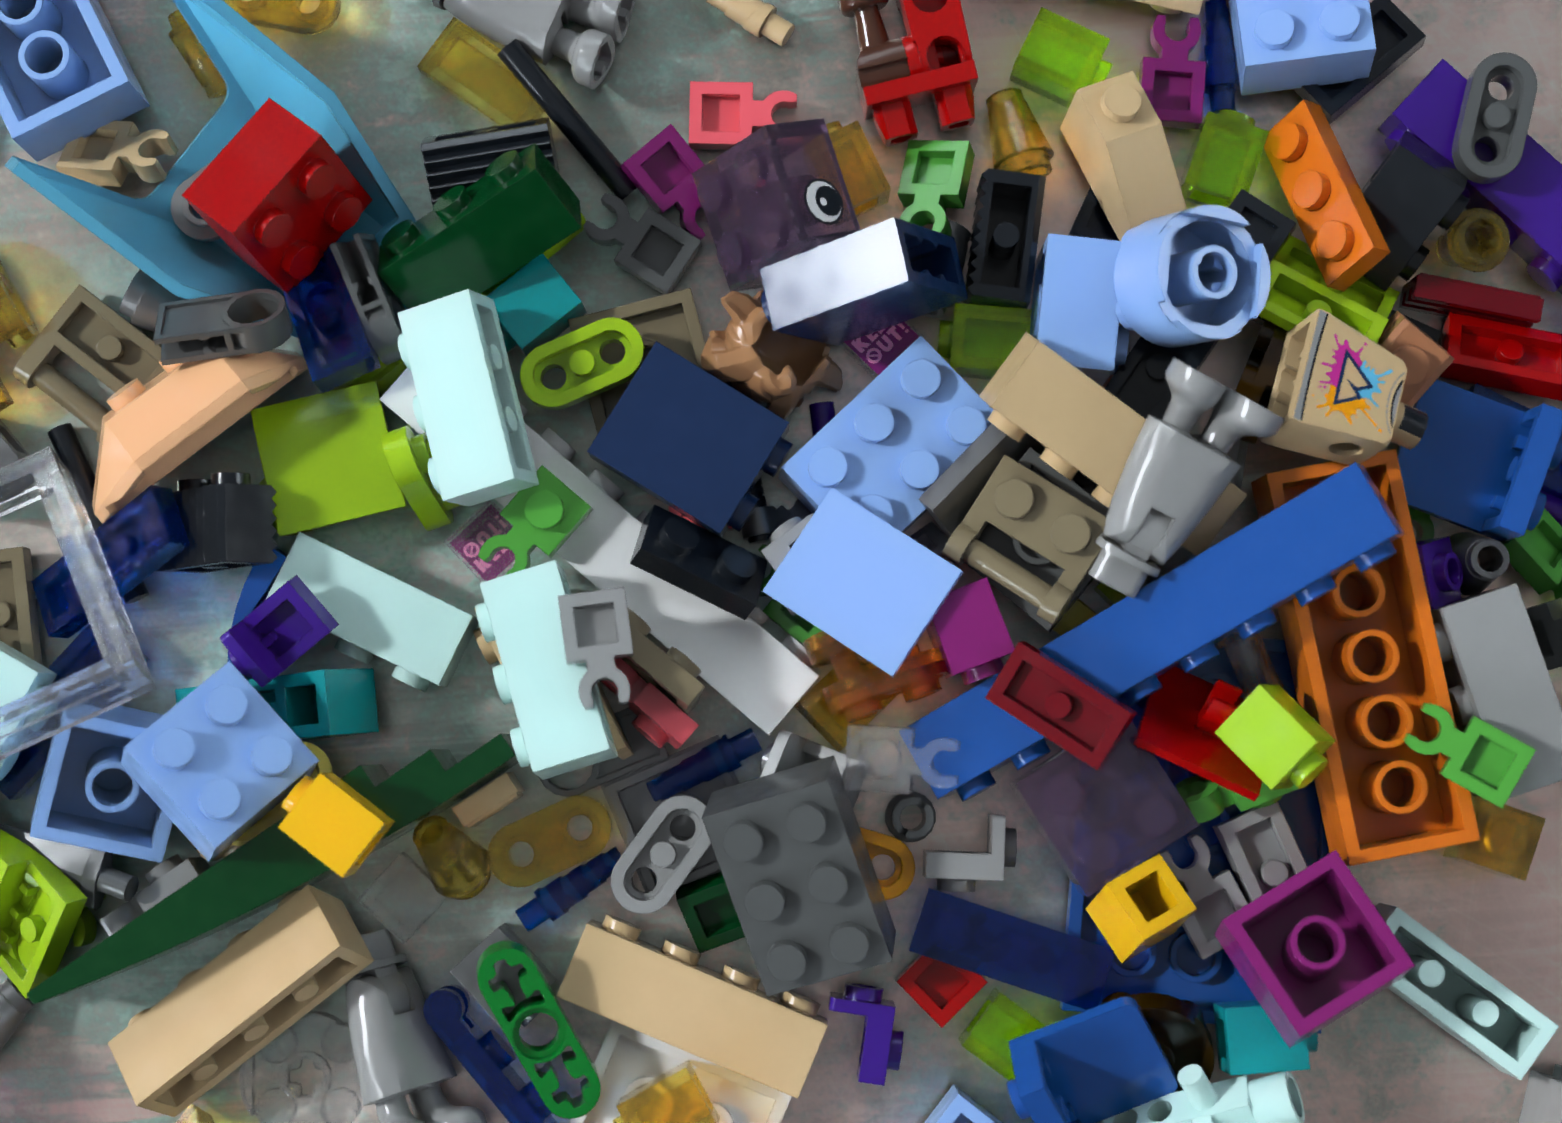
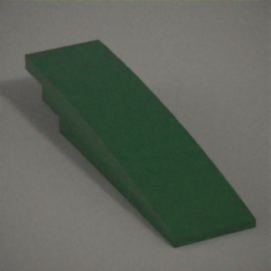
M500 733L459 762L455 760L449 749H430L392 776H389L382 764L359 765L340 779L395 821L371 852L372 854L466 798L519 762L513 748L511 735ZM283 817L26 994L33 1004H37L113 977L234 925L279 903L284 897L297 890H301L306 885L312 886L330 877L335 872L278 828L285 819Z

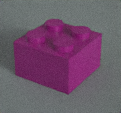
M1336 850L1224 918L1214 934L1289 1049L1401 980L1415 966Z

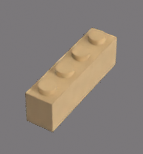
M1026 332L979 395L981 399L994 409L987 420L1018 443L1028 433L1046 447L1039 456L1040 459L1070 481L1078 471L1098 484L1091 493V496L1109 508L1125 464L1146 419L1041 341ZM1230 482L1182 546L1195 556L1204 552L1248 494Z
M308 884L301 890H297L284 897L279 902L277 909L252 929L243 931L232 938L227 948L204 967L185 975L179 981L175 990L153 1007L136 1014L129 1021L128 1027L107 1043L136 1106L176 1117L366 968L374 959L343 901Z
M606 914L603 923L592 919L586 924L556 997L798 1099L828 1026L827 1018L817 1014L821 1004L790 990L784 992L781 999L773 995L767 997L766 992L757 989L761 981L757 976L725 964L722 973L699 965L698 961L701 953L672 940L666 939L662 948L638 939L642 930L640 927L618 917Z

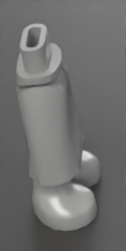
M432 0L434 7L448 10L460 21L503 46H507L514 39H517L536 62L546 66L554 55L569 62L575 81L593 90L601 84L612 66L615 56L614 41L621 43L625 37L635 0ZM570 21L588 27L590 30L578 33L564 28L562 23L568 24Z
M1176 358L1172 359L1165 372L1166 381L1171 391V401L1163 419L1148 414L1111 500L1104 531L1095 542L1102 550L1088 573L1098 581L1133 599L1136 597L1148 574L1157 577L1161 569L1156 563L1164 565L1173 556L1213 507L1241 468L1240 464L1226 455L1232 446L1244 436L1271 437L1277 434L1285 420ZM1213 408L1210 419L1199 439L1194 438L1190 432L1204 412Z
M388 929L362 934L361 937L374 961L346 982L345 986L350 1037L363 1105L376 1104L379 1123H487L482 1110L474 1106H454L447 1101L439 1084L456 1077L457 1073L412 970L408 966L397 968L399 965L407 962L405 953L396 955ZM408 1094L410 1098L413 1115L410 1112L408 1103L405 1098V1096Z

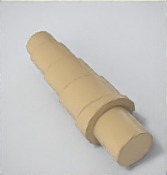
M761 0L705 1L724 12V15L743 26L744 30L758 38L765 36L781 47L788 42L795 29L794 24L776 14L777 7Z

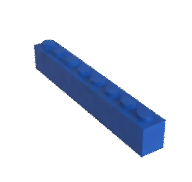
M1355 462L1144 586L1138 591L1134 599L1127 596L1039 648V650L1117 700L1123 697L1129 707L1162 689L1163 686L1158 677L1179 664L1185 674L1219 656L1220 653L1215 644L1238 631L1244 641L1278 622L1273 610L1295 597L1301 607L1331 592L1337 588L1332 576L1354 563L1362 573L1387 560L1397 553L1391 542L1405 535L1364 465ZM1000 672L900 730L937 799L958 793L962 802L969 800L996 784L991 774L992 772L1011 761L1018 771L1051 752L1046 743L1049 739L985 699Z

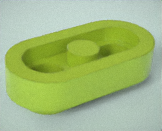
M609 317L597 320L544 343L529 352L520 369L522 388L529 399L543 409L562 410L631 380L645 359L644 343L638 330L631 323L623 319ZM610 343H618L625 348L623 359L616 364H609L602 360V350ZM559 368L566 373L564 385L555 390L546 388L543 384L545 373L550 369Z
M407 425L383 434L381 436L382 447L391 473L425 529L432 531L453 523L452 509L461 505L443 501L442 496L432 485L428 473V460L432 457L426 434L422 433L415 436Z

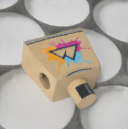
M1318 308L1286 333L1268 405V410L1285 420L1277 434L1267 438L1260 437L1259 441L1271 446L1346 465H1351L1355 462L1361 464L1387 448L1390 441L1406 449H1413L1425 433L1428 415L1400 402L1407 374V368L1402 359L1335 316Z

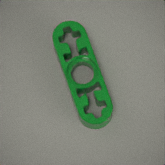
M499 941L490 945L483 951L477 963L478 986L542 1101L549 1111L562 1118L573 1119L587 1114L598 1102L601 1091L596 1067L533 955L525 946L515 941ZM503 959L511 967L517 966L520 963L524 966L517 973L520 987L527 999L517 1004L510 1013H507L504 1008L515 1006V1000L508 985L504 981H498L494 984L490 981L496 976L495 963ZM535 990H539L542 994L541 996L530 997ZM534 1013L548 1014L558 1024L555 1037L549 1043L542 1046H533L526 1043L519 1034L522 1022ZM567 1046H571L573 1049L572 1051L563 1052ZM560 1054L562 1055L565 1067L574 1079L580 1078L583 1075L586 1077L580 1082L582 1093L578 1097L571 1098L566 1091L559 1092L558 1094L554 1093L560 1086L557 1072L551 1060ZM538 1063H545L541 1069L536 1066Z

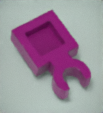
M1158 14L1150 30V42L1153 49L1159 54V58L1143 57L1140 63L1139 82L1163 127L1198 130L1202 124L1206 62L1188 60V55L1192 52L1200 38V21L1198 18L1191 17L1186 26V38L1175 41L1170 39L1165 33L1166 15Z
M672 124L667 126L620 166L658 214H663L674 205L680 212L679 221L681 228L699 240L705 237L706 234L695 221V214L698 209H709L720 222L731 215L727 204L722 198L712 193H704L698 186L711 172Z

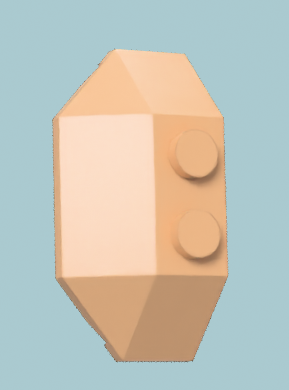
M273 349L262 353L162 366L164 371L147 384L143 385L136 378L115 392L106 401L112 410L105 414L102 419L92 508L96 517L102 524L267 398L310 367L304 357L295 351Z

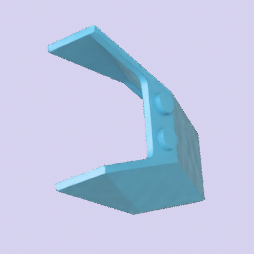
M172 0L225 81L227 93L221 106L169 170L165 181L160 182L151 194L143 198H132L12 156L4 165L175 296L184 299H194L254 289L278 291L284 296L292 322L293 331L291 336L366 362L374 353V350L367 338L331 248L319 260L315 270L309 276L302 279L288 295L240 259L222 239L203 242L183 233L175 224L171 214L172 196L182 182L213 161L270 98L321 134L373 200L361 213L356 224L346 230L335 243L350 242L355 240L354 234L366 233L374 234L380 247L382 239L394 226L405 220H412L413 223L416 222L411 211L334 91L223 0ZM192 207L194 217L203 219Z

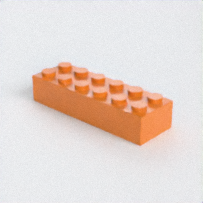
M1396 449L1380 451L1361 464L1364 465L1405 535L1391 542L1397 553L1362 573L1355 563L1332 576L1337 588L1306 606L1301 607L1295 597L1278 607L1297 702L1336 740L1323 754L1328 760V764L1314 779L1329 853L1336 850L1346 866L1481 840L1470 791L1439 774L1448 756L1441 752L1434 755H1423L1409 748L1403 741L1406 733L1417 737L1421 741H1430L1437 736L1439 724L1433 716H1429L1420 710L1423 703H1432L1442 707L1452 717L1455 728L1456 724ZM1329 461L1267 473L1251 482L1258 518L1260 519L1350 465Z

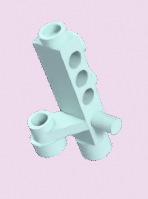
M1190 1064L1183 1067L1178 1073V1081L1183 1090L1167 1094L1097 1123H1304L1305 1113L1298 1085L1290 1071L1252 1080L1247 1075L1210 1083L1201 1066Z

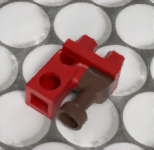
M837 0L841 14L845 17H854L860 50L856 65V83L861 97V106L865 120L873 118L875 127L885 147L905 143L917 138L918 130L912 111L914 107L934 103L941 132L952 131L973 124L975 120L973 93L978 81V74L972 58L960 0H895L898 11L901 12L907 36L889 40L879 10L887 5L889 0Z

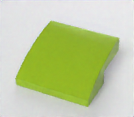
M1291 235L1276 258L1272 259L1270 263V291L1265 307L1258 316L1290 331L1320 308L1377 343L1400 292L1391 287L1384 291L1363 276L1344 292L1327 287L1308 244Z
M377 380L260 407L251 411L266 485H271L277 492L271 499L277 505L272 511L277 517L275 523L279 537L407 505L405 496L391 473L382 447L381 436L388 433L389 428L382 401L379 400L381 396Z
M0 829V968L25 999H28L27 992L56 973L88 898L74 882L44 856Z

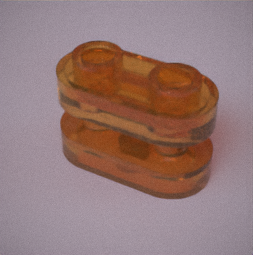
M823 631L803 642L813 668L829 664L833 665L838 682L824 688L822 694L831 716L845 714L848 723L860 721L883 711L882 700L899 694H903L906 703L928 697L942 690L939 679L948 674L939 647L921 652L916 643L893 678L878 667L862 671L857 658L858 654Z

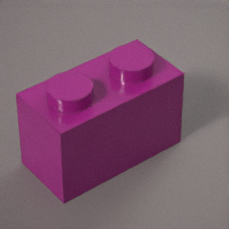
M987 577L952 590L926 628L945 678L949 679L960 674L964 686L1001 672L1004 667L1001 658L1011 654L1015 649Z

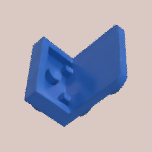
M1437 379L1413 406V408L1428 415V424L1422 439L1413 449H1406L1399 445L1397 450L1408 507L1500 542L1524 536L1526 529L1532 531L1536 527L1543 514L1547 496L1541 493L1540 490L1548 469L1554 470L1562 459V410L1543 403L1523 412Z
M1131 997L1117 998L1008 1041L1015 1078L1007 1081V1089L1014 1109L1021 1120L1031 1117L1034 1123H1097L1173 1093L1178 1087L1175 1073L1139 1005Z

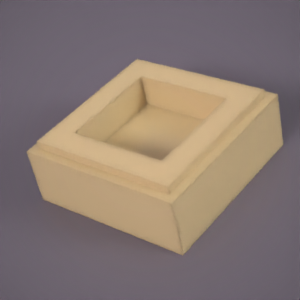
M506 772L451 809L463 827H476L524 795L522 792L525 790L514 772Z

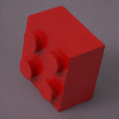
M270 98L182 194L184 199L240 259L288 295L302 279L309 276L315 270L319 260L330 249L329 245L335 243L346 230L353 227L359 220L361 213L373 201L323 136Z

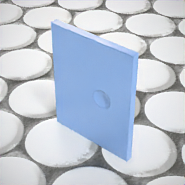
M831 488L763 589V592L894 678L962 576L963 571L837 490Z

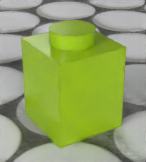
M1259 684L1214 732L1271 790L1287 789L1293 785L1298 789L1307 786L1328 764V760L1323 754L1336 741L1280 685Z

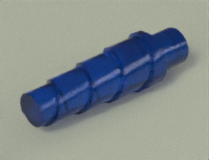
M1209 0L1204 3L1206 23H1204V61L1206 62L1204 93L1209 94L1211 115L1226 117L1236 113L1235 91L1239 89V75L1236 72V58L1233 50L1232 30L1229 25V11L1226 6V0Z
M752 727L731 738L724 734L720 739L704 746L701 751L683 759L680 764L662 772L660 776L647 782L646 785L655 802L663 801L681 791L685 792L704 781L707 783L726 772L730 773L742 767L741 761L763 749Z
M616 846L606 853L599 854L586 864L579 865L563 877L559 876L543 888L533 891L536 897L515 910L527 931L530 932L549 918L554 922L569 912L571 907L588 897L590 892L607 882V879L611 877L616 862L621 857Z

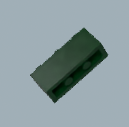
M533 143L520 153H517L516 150L508 151L495 159L487 168L485 176L469 187L465 188L463 185H458L445 192L434 204L433 211L415 223L412 220H405L394 226L381 241L378 275L407 309L466 289L481 294L582 228L580 200L536 143Z

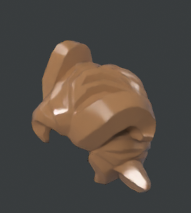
M763 290L758 291L753 298L745 293L731 291L721 298V304L732 319L724 331L711 330L709 332V337L701 354V366L706 372L724 383L731 382L735 389L756 403L767 404L766 409L784 420L793 412L795 407L801 406L804 401L803 397L806 394H810L815 386L824 387L834 392L841 390L843 384L842 370L828 356L831 348L826 343L773 331L772 324L766 318L761 304Z

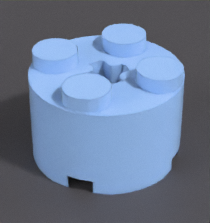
M1220 205L1193 207L1150 219L1139 226L1129 229L1122 237L1121 247L1114 268V289L1117 298L1116 316L1120 324L1125 329L1136 331L1141 337L1153 344L1169 348L1189 346L1235 336L1242 332L1241 329L1250 319L1258 317L1268 299L1271 271L1269 257L1263 243L1255 245L1254 240L1245 228V226L1250 224L1241 214Z

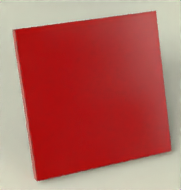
M1177 667L1160 675L1158 679L1163 688L1147 697L1133 745L1255 802L1260 794L1262 780L1214 733L1245 700L1240 697L1243 690L1220 679L1213 685L1190 673L1185 674L1183 670Z

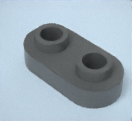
M1502 52L1488 56L1471 72L1466 83L1452 144V159L1457 170L1466 176L1468 180L1475 183L1489 184L1501 180L1518 165L1523 154L1537 92V78L1531 65L1524 58L1516 54ZM1490 82H1498L1505 87L1507 92L1506 100H1497L1491 96L1488 88ZM1476 143H1484L1491 148L1493 152L1492 161L1485 162L1476 156L1474 150Z

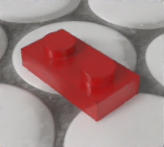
M1453 312L1449 313L1442 327L1441 346L1455 360L1440 377L1562 401V334Z

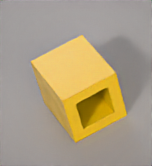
M330 772L320 773L315 780L306 775L299 781L282 804V808L289 813L278 828L340 877L344 878L357 872L395 821L337 775Z
M1160 853L1108 882L1085 908L1121 964L1172 935L1197 910Z

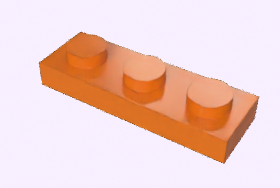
M1303 99L1269 130L1260 141L1327 287L1344 292L1390 253V250L1321 106Z

